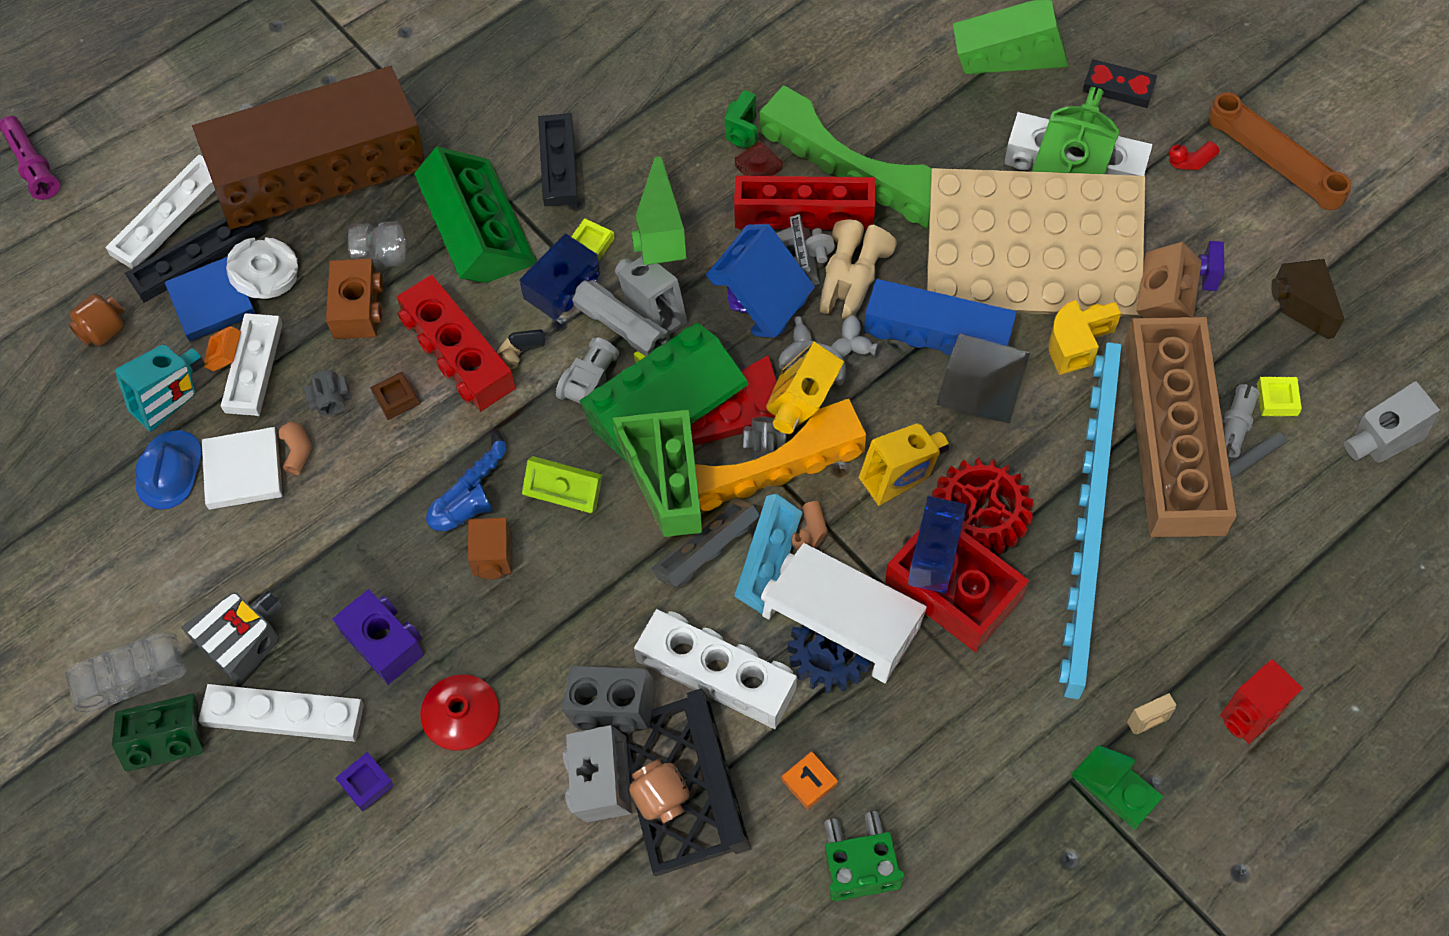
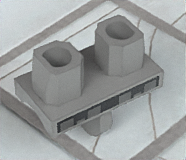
M799 214L789 217L791 227L776 234L790 253L796 252L794 258L814 285L820 284L815 257L818 263L826 262L827 255L835 249L834 238L831 235L823 234L820 228L813 229L811 236L809 228L803 227L802 218Z

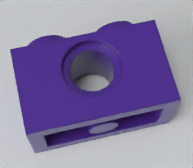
M368 589L333 617L332 620L345 639L385 683L389 685L424 656L418 644L422 637L408 621L402 625L394 617L398 611L384 595L378 599ZM383 629L390 630L383 639H373L378 631Z

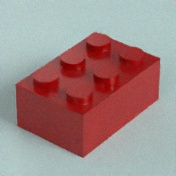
M938 511L931 515L887 564L885 583L891 588L927 606L925 611L927 616L975 653L1022 601L1029 583L1026 577Z

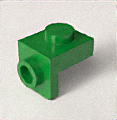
M743 90L737 101L733 100L729 104L725 117V139L737 147H745L752 151L758 146V128L756 125L751 124L756 117V94Z

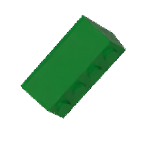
M436 146L414 175L459 278L489 283L533 266L537 261L490 160Z
M697 322L684 329L680 334L662 346L654 349L650 354L632 366L624 369L620 374L602 386L594 389L579 401L593 432L626 461L615 437L612 418L689 410L691 425L748 386V382L719 339Z

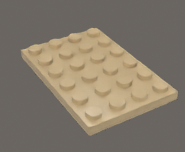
M932 168L927 290L1017 311L1016 313L1057 315L1064 305L1074 300H1077L1081 311H1085L1088 307L1095 304L1106 305L1116 302L1121 312L1120 317L1140 318L1141 315L1136 310L1141 278L1143 277L1145 176Z

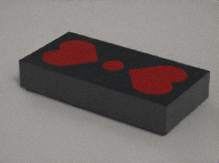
M1092 59L1082 91L1089 93V88L1096 87V95L1098 88L1104 91L1102 97L1148 108L1157 75Z

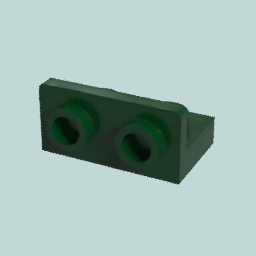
M194 693L115 712L112 747L125 771L129 772L203 753L204 746L197 732L199 704Z

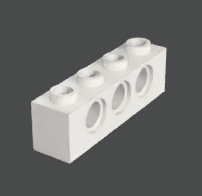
M1020 112L1017 113L1007 145L1005 165L1013 166L1019 170L1032 171L1049 119ZM1118 136L1105 174L1144 176L1152 144ZM1070 147L1064 152L1065 156L1071 161H1078L1084 157L1083 151L1077 147Z
M658 609L655 610L634 647L638 663L693 690L702 688L707 697L776 729L797 687V676L793 674V671L788 666L777 661L769 663L758 658L757 653L751 648L741 644L735 647L723 641L721 635L709 628L700 630L688 624L689 622L686 618L676 612L669 611L666 614ZM683 643L693 647L686 654H677L673 651L677 645ZM714 660H722L727 664V667L721 671H712L707 666ZM748 677H757L763 682L757 688H747L742 684Z

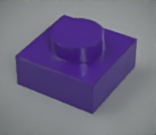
M1209 241L1205 253L1198 256L1202 260L1200 269L1202 290L1217 291L1225 272L1224 242Z
M368 752L335 778L362 812L394 786L390 778Z

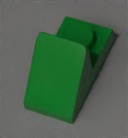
M1097 745L1071 776L1136 830L1164 796L1131 770L1136 762L1134 758Z

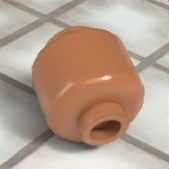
M658 759L632 774L634 781L629 786V793L644 819L654 820L660 817L664 824L685 812L681 804L688 799L690 791L673 763L663 764Z

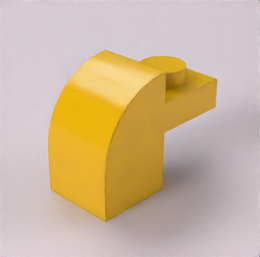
M1074 300L1059 310L1049 339V352L1059 375L1093 365L1099 348L1095 338L1116 331L1121 316L1116 302L1106 305L1095 304L1088 307L1085 311H1081L1077 300Z

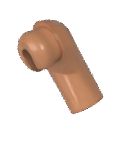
M293 421L282 425L279 429L280 439H285V443H287L291 450L283 465V469L293 475H300L312 450V443L305 428Z
M812 501L802 506L806 526L799 531V534L794 532L791 538V543L797 551L803 543L816 549L827 536V527L821 504L818 501Z

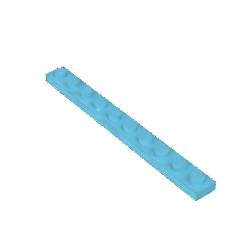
M1110 342L1106 343L1102 356L1096 355L1093 367V377H1099L1098 387H1092L1089 408L1095 409L1094 419L1089 418L1086 429V440L1092 441L1091 451H1085L1082 464V473L1088 474L1087 484H1081L1078 506L1084 507L1083 518L1078 517L1074 540L1081 541L1080 552L1073 553L1070 571L1071 575H1077L1076 587L1069 588L1066 607L1067 610L1073 611L1072 623L1066 622L1062 642L1063 646L1069 647L1068 660H1061L1058 682L1065 683L1064 697L1080 699L1086 686L1121 344Z

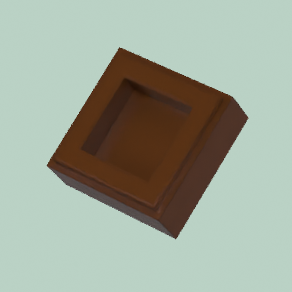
M403 371L370 387L387 420L420 405L418 397Z

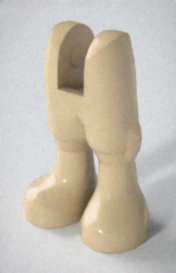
M850 219L835 223L832 237L837 245V250L825 267L826 277L819 309L822 314L830 315L836 299L845 300L842 319H846L850 315L856 316L869 286L875 281V263L877 259L889 258L896 248L897 241L889 232L881 227L869 225L864 236L859 259L852 265L853 253L861 243L864 235L863 225L857 220Z

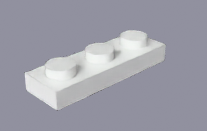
M244 314L236 354L231 364L221 402V408L224 413L260 416L283 325L280 316Z

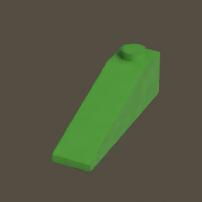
M662 157L654 158L636 213L637 230L631 231L634 252L641 253L644 265L686 259L684 227Z

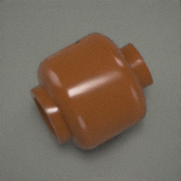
M92 294L71 310L70 319L72 322L68 326L85 345L88 346L92 343L96 346H102L124 328V322L120 317L124 310L113 297L109 296L104 299L98 294Z

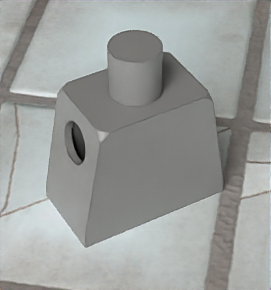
M642 256L635 261L626 258L618 263L615 273L619 277L625 302L630 309L644 318L651 319L667 330L669 335L688 323L678 279L658 263L644 265Z
M1415 381L1366 412L1361 418L1355 436L1344 442L1345 449L1355 461L1370 454L1376 462L1381 463L1426 439L1440 409L1418 382Z

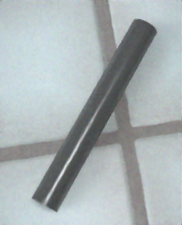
M1280 431L1275 432L1229 462L1231 479L1286 444L1287 440L1284 434Z

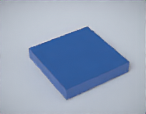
M228 257L165 281L189 342L242 321L245 313L256 314L249 297L238 292L229 281L226 271Z

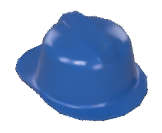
M181 430L165 432L155 437L139 457L136 464V492L140 500L148 507L158 510L171 509L181 504L190 495L202 452L196 437L191 433Z

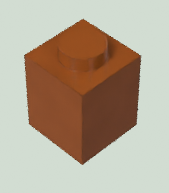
M506 517L468 520V563L474 577L497 579L501 575L511 574V530Z

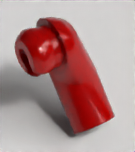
M1212 141L1205 143L1196 152H1188L1185 145L1177 144L1169 150V163L1175 169L1197 171L1219 155L1220 151L1219 147Z

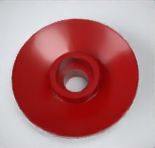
M465 674L453 675L436 683L426 694L420 711L421 724L428 738L437 746L451 751L468 750L483 743L494 731L499 719L498 699L493 689L482 679ZM461 702L464 704L461 712H451V707L455 703Z

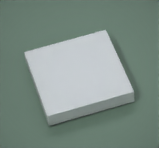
M275 427L202 439L205 505L209 510L283 497L278 432Z

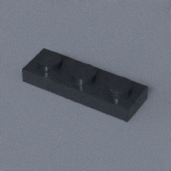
M572 114L538 116L544 206L578 203Z

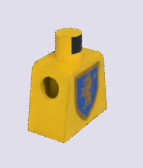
M917 423L877 437L871 441L858 478L877 505L880 506L930 477L938 456L949 451L947 438L941 432H936L929 436L923 426Z

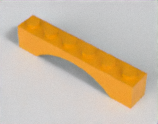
M850 399L818 409L809 418L806 425L790 441L777 450L756 460L723 466L695 464L700 510L710 511L719 507L722 502L733 498L744 499L752 496L757 490L770 485L781 486L795 476L804 473L815 474L822 471L829 464L856 459L861 453L865 452L866 433Z

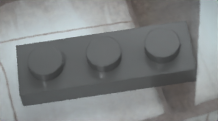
M734 498L702 525V533L691 534L651 568L658 580L673 587L688 582L701 565L719 556L727 543L733 538L746 533L750 529L751 523L760 516L753 504Z

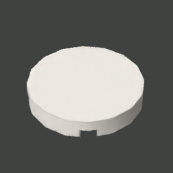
M265 237V240L255 241V238H249L235 245L230 251L227 258L226 271L230 283L238 292L253 298L267 299L280 296L291 289L297 280L298 264L294 251L287 244Z

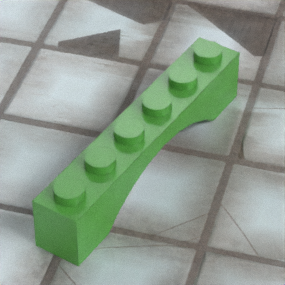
M784 85L760 111V133L768 140L778 142L790 149L797 157L805 158L818 165L825 173L833 174L837 177H875V200L879 204L889 206L903 214L908 221L918 223L928 229L932 170L930 167L924 164L901 165L885 163L867 158L850 150L837 141L824 128L815 113L811 100Z

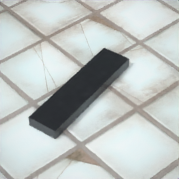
M223 217L124 274L143 303L167 290L165 281L221 260L228 256L233 247L249 238H255L256 240L265 235V232L258 221H254L248 226H241L230 230L226 218Z

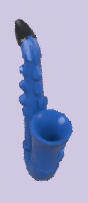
M496 428L492 430L491 450L488 453L485 452L484 456L479 461H476L473 467L466 470V473L458 479L457 483L440 498H436L427 509L426 522L433 530L445 532L456 528L459 524H465L464 521L471 517H476L477 514L493 512L482 487L481 479L488 476L491 469L496 468L499 459L507 451L506 442Z

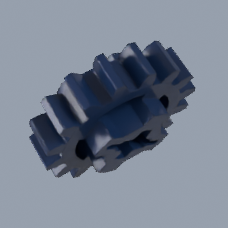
M802 624V629L799 627L792 628L791 637L794 640L788 641V652L793 655L789 657L790 667H799L797 671V678L799 680L805 679L807 676L811 678V689L816 688L819 683H823L825 692L830 693L832 684H838L843 692L846 691L848 679L858 684L861 678L859 671H869L870 662L866 658L856 653L852 663L845 667V660L853 656V651ZM815 632V640L807 643V647H804L807 639ZM825 640L833 651L837 650L836 660L833 653L831 654L828 648H824Z

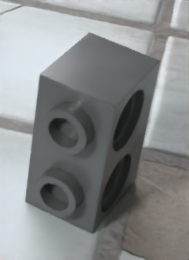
M571 666L562 711L571 723L581 730H590L609 725L624 733L634 732L635 729H649L657 685L647 669ZM596 696L593 702L584 705L590 697ZM635 697L629 705L621 707L624 701Z

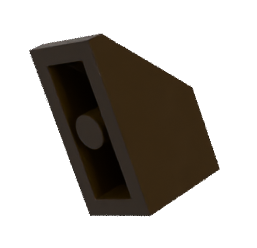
M1325 259L1282 264L1271 284L1272 295L1275 300L1279 301L1282 313L1326 339L1334 338L1344 321V316Z

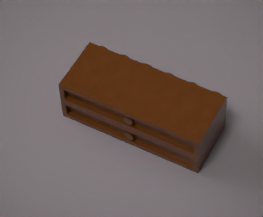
M392 65L192 125L230 230L241 226H248L254 221L279 216L307 205H314L329 198L346 195L364 187L378 185L402 175L413 174L425 161L418 124Z

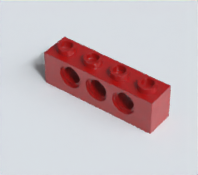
M735 176V228L744 229L746 225L770 224L773 229H787L791 227L789 217L799 214L802 218L803 227L809 228V230L816 228L833 230L836 222L849 219L861 222L864 230H867L869 225H874L875 177Z
M432 274L396 296L401 309L397 312V315L407 330L414 328L418 333L416 338L426 354L434 353L438 358L436 360L438 368L447 379L450 377L454 378L458 383L455 387L467 404L472 401L481 412L516 389L512 371ZM458 342V344L454 346H448L451 343ZM471 367H478L473 371H467Z

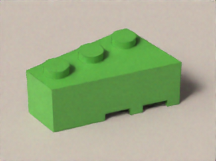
M1033 0L953 23L957 52L965 74L1069 67L1063 36L1052 0Z
M689 410L612 418L616 440L663 536L702 533Z

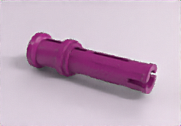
M6 116L1 119L0 131H2L19 162L18 173L22 179L28 182L29 193L38 200L53 197L58 193L60 183L56 176L50 174L48 161L45 157L37 154L20 120L16 116Z

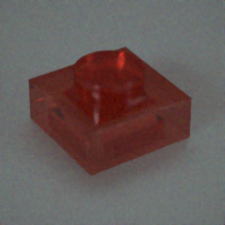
M761 140L734 158L735 167L744 176H773L782 170V161Z

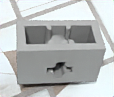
M612 725L566 734L567 748L563 752V761L569 773V787L566 789L565 798L571 814L587 823L632 814L626 736Z

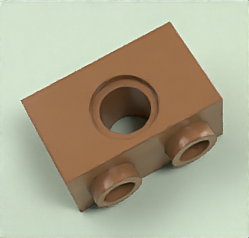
M1183 242L1145 252L1143 277L1141 278L1136 310L1141 317H1194L1202 260Z

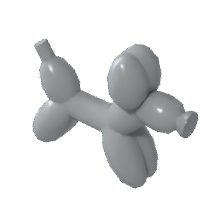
M853 315L848 316L843 321L842 338L834 342L832 346L816 342L841 360L851 350L863 355L870 352L875 356L878 343L872 344L870 339L860 336L861 324L858 318ZM801 316L795 317L794 343L786 347L778 360L781 370L813 342L811 333L803 325ZM843 363L833 382L836 386H841L844 383L846 377L845 363Z

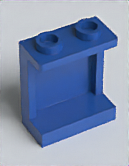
M770 224L746 225L706 274L713 285L729 287L755 321V325L750 331L756 337H776L781 334L787 327V322L806 303L808 295L815 288Z

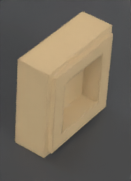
M1170 693L1134 709L1127 723L1133 734H1140L1168 721L1177 705Z

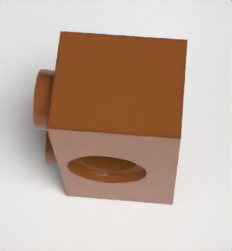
M372 258L335 260L329 263L326 322L334 339L376 337L377 323H382L383 318L382 306L378 302V293H383L384 281L382 272L376 271Z

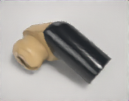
M542 329L511 333L499 347L497 354L509 369L513 370L518 366L520 361L518 356L523 349L543 347L545 345L544 332Z

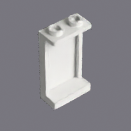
M803 543L795 555L791 553L787 555L781 566V575L777 581L771 579L761 595V600L765 602L762 616L770 620L775 611H778L875 663L872 677L886 683L919 631L927 606Z

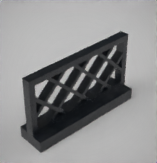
M702 688L686 693L688 698L652 710L649 728L653 731L642 750L630 744L628 733L621 732L626 736L630 785L634 781L632 774L640 770L645 759L652 762L659 759L649 754L658 736L662 734L677 743L667 761L661 760L663 764H674L684 746L696 752L698 761L691 774L689 775L680 769L678 771L682 778L687 780L686 785L689 791L693 784H696L707 790L709 797L701 813L683 803L681 804L685 812L697 818L686 839L668 830L675 818L661 826L652 820L644 819L636 806L654 876L663 875L727 853L734 852L739 854L752 850L710 699ZM685 711L688 723L680 737L663 729L670 715ZM658 720L656 725L651 722ZM690 734L692 735L694 744L687 741ZM632 751L639 754L636 761H634ZM700 772H702L704 782L697 779ZM711 809L715 821L707 817ZM706 822L717 828L721 844L704 849L694 844L693 841L703 823ZM652 827L659 830L655 838ZM665 835L683 843L675 859L663 863L660 862L657 849ZM690 848L697 851L686 855Z

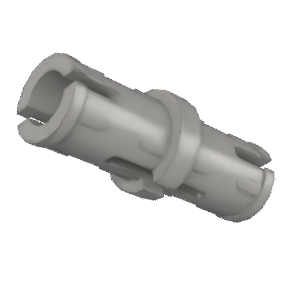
M1238 385L1231 409L1224 414L1222 422L1225 425L1226 449L1228 444H1232L1228 458L1239 457L1245 434L1252 428L1254 420L1251 416L1257 399L1260 396L1259 390L1251 386L1248 398H1244L1248 385Z

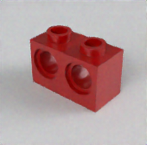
M1271 659L1236 691L1220 714V717L1224 720V724L1230 733L1237 738H1243L1250 745L1285 712L1303 687Z

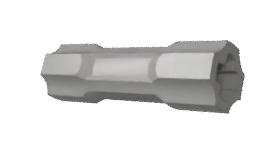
M584 280L576 288V293L572 299L574 306L590 318L599 320L628 341L630 346L643 355L647 356L654 349L671 339L667 330L651 319L644 318L630 309L594 280L589 282Z

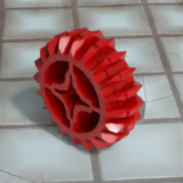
M980 457L975 459L974 466H970L965 460L960 462L959 470L950 466L946 477L941 476L937 481L938 488L932 491L931 515L938 511L988 550L993 548L999 555L1004 552L1005 545L1011 548L1015 547L1018 542L1017 537H1025L1028 530L1027 526L1031 524L1033 518L1030 511L1033 509L1034 502L1032 498L1028 497L1030 493L1029 485H1020L1022 481L1021 473L1010 476L1009 464L999 469L996 468L995 459H992L989 465H983ZM998 493L1006 499L1011 512L1005 510L1006 506L998 500ZM951 501L959 505L958 509L966 514L965 521L956 514ZM979 505H985V508L981 509L979 508Z

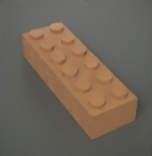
M1207 317L1133 318L1125 339L1149 536H1226L1237 515Z

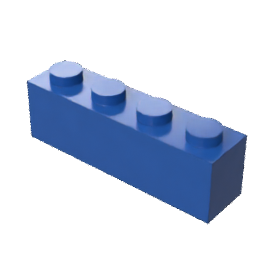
M876 279L865 314L864 333L871 334L878 339H893L906 342L908 345L916 348L927 347L940 350L950 356L961 355L977 359L984 364L995 363L1003 365L1017 311Z

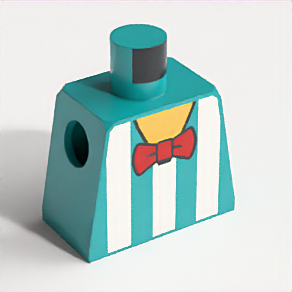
M160 345L118 367L114 371L128 412L147 430L152 432L194 396L195 390L191 375L205 366V363L199 353L193 348L178 356L167 345Z

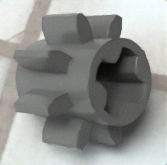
M321 371L311 377L312 386L304 387L306 401L309 403L310 410L317 409L318 413L324 416H331L342 412L345 408L344 401L352 400L349 384H347L345 376L338 378L337 373L334 371Z
M774 417L752 418V427H744L743 448H751L752 457L760 458L787 443V434L781 433L774 428Z

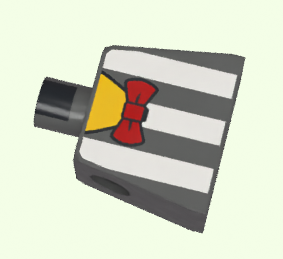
M269 591L261 595L252 605H249L238 593L234 592L185 623L181 629L238 687H241L278 642L279 636L267 621L281 610L283 606Z

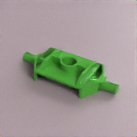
M1096 87L1089 88L1086 102L1082 106H1066L1052 112L1032 172L1106 173L1119 135V129L1109 117L1099 112L1098 107L1104 94L1102 89L1098 88L1093 100ZM1070 147H1077L1083 151L1084 157L1078 161H1071L1065 156L1064 152Z

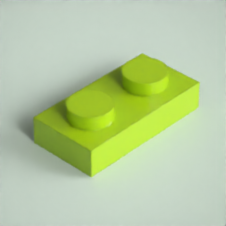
M532 456L527 460L522 495L593 513L597 508L603 475Z

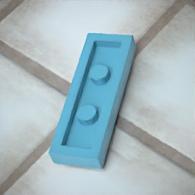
M778 494L766 496L734 597L760 614H763L765 603L761 600V595L771 579L777 581L781 575V566L790 553L792 547L791 538L794 532L796 533L802 515L801 510Z

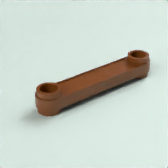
M1224 92L1217 95L1213 100L1208 115L1209 122L1213 128L1224 131L1313 197L1321 208L1336 210L1346 202L1351 192V181L1345 174L1333 170L1248 108L1237 95Z

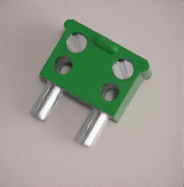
M872 811L876 835L870 812L865 814L869 836L843 840L839 821L833 818L835 842L830 819L825 821L824 824L829 842L825 844V859L831 882L830 899L832 901H842L900 890L902 888L904 873L898 868L890 832L883 833L877 811ZM876 853H884L885 855L879 856ZM842 860L844 863H837L835 861Z

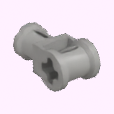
M592 338L589 342L590 349L584 359L576 358L571 367L562 374L556 388V397L561 400L568 398L581 404L579 400L607 382L605 372L610 363L618 359V349L602 338Z

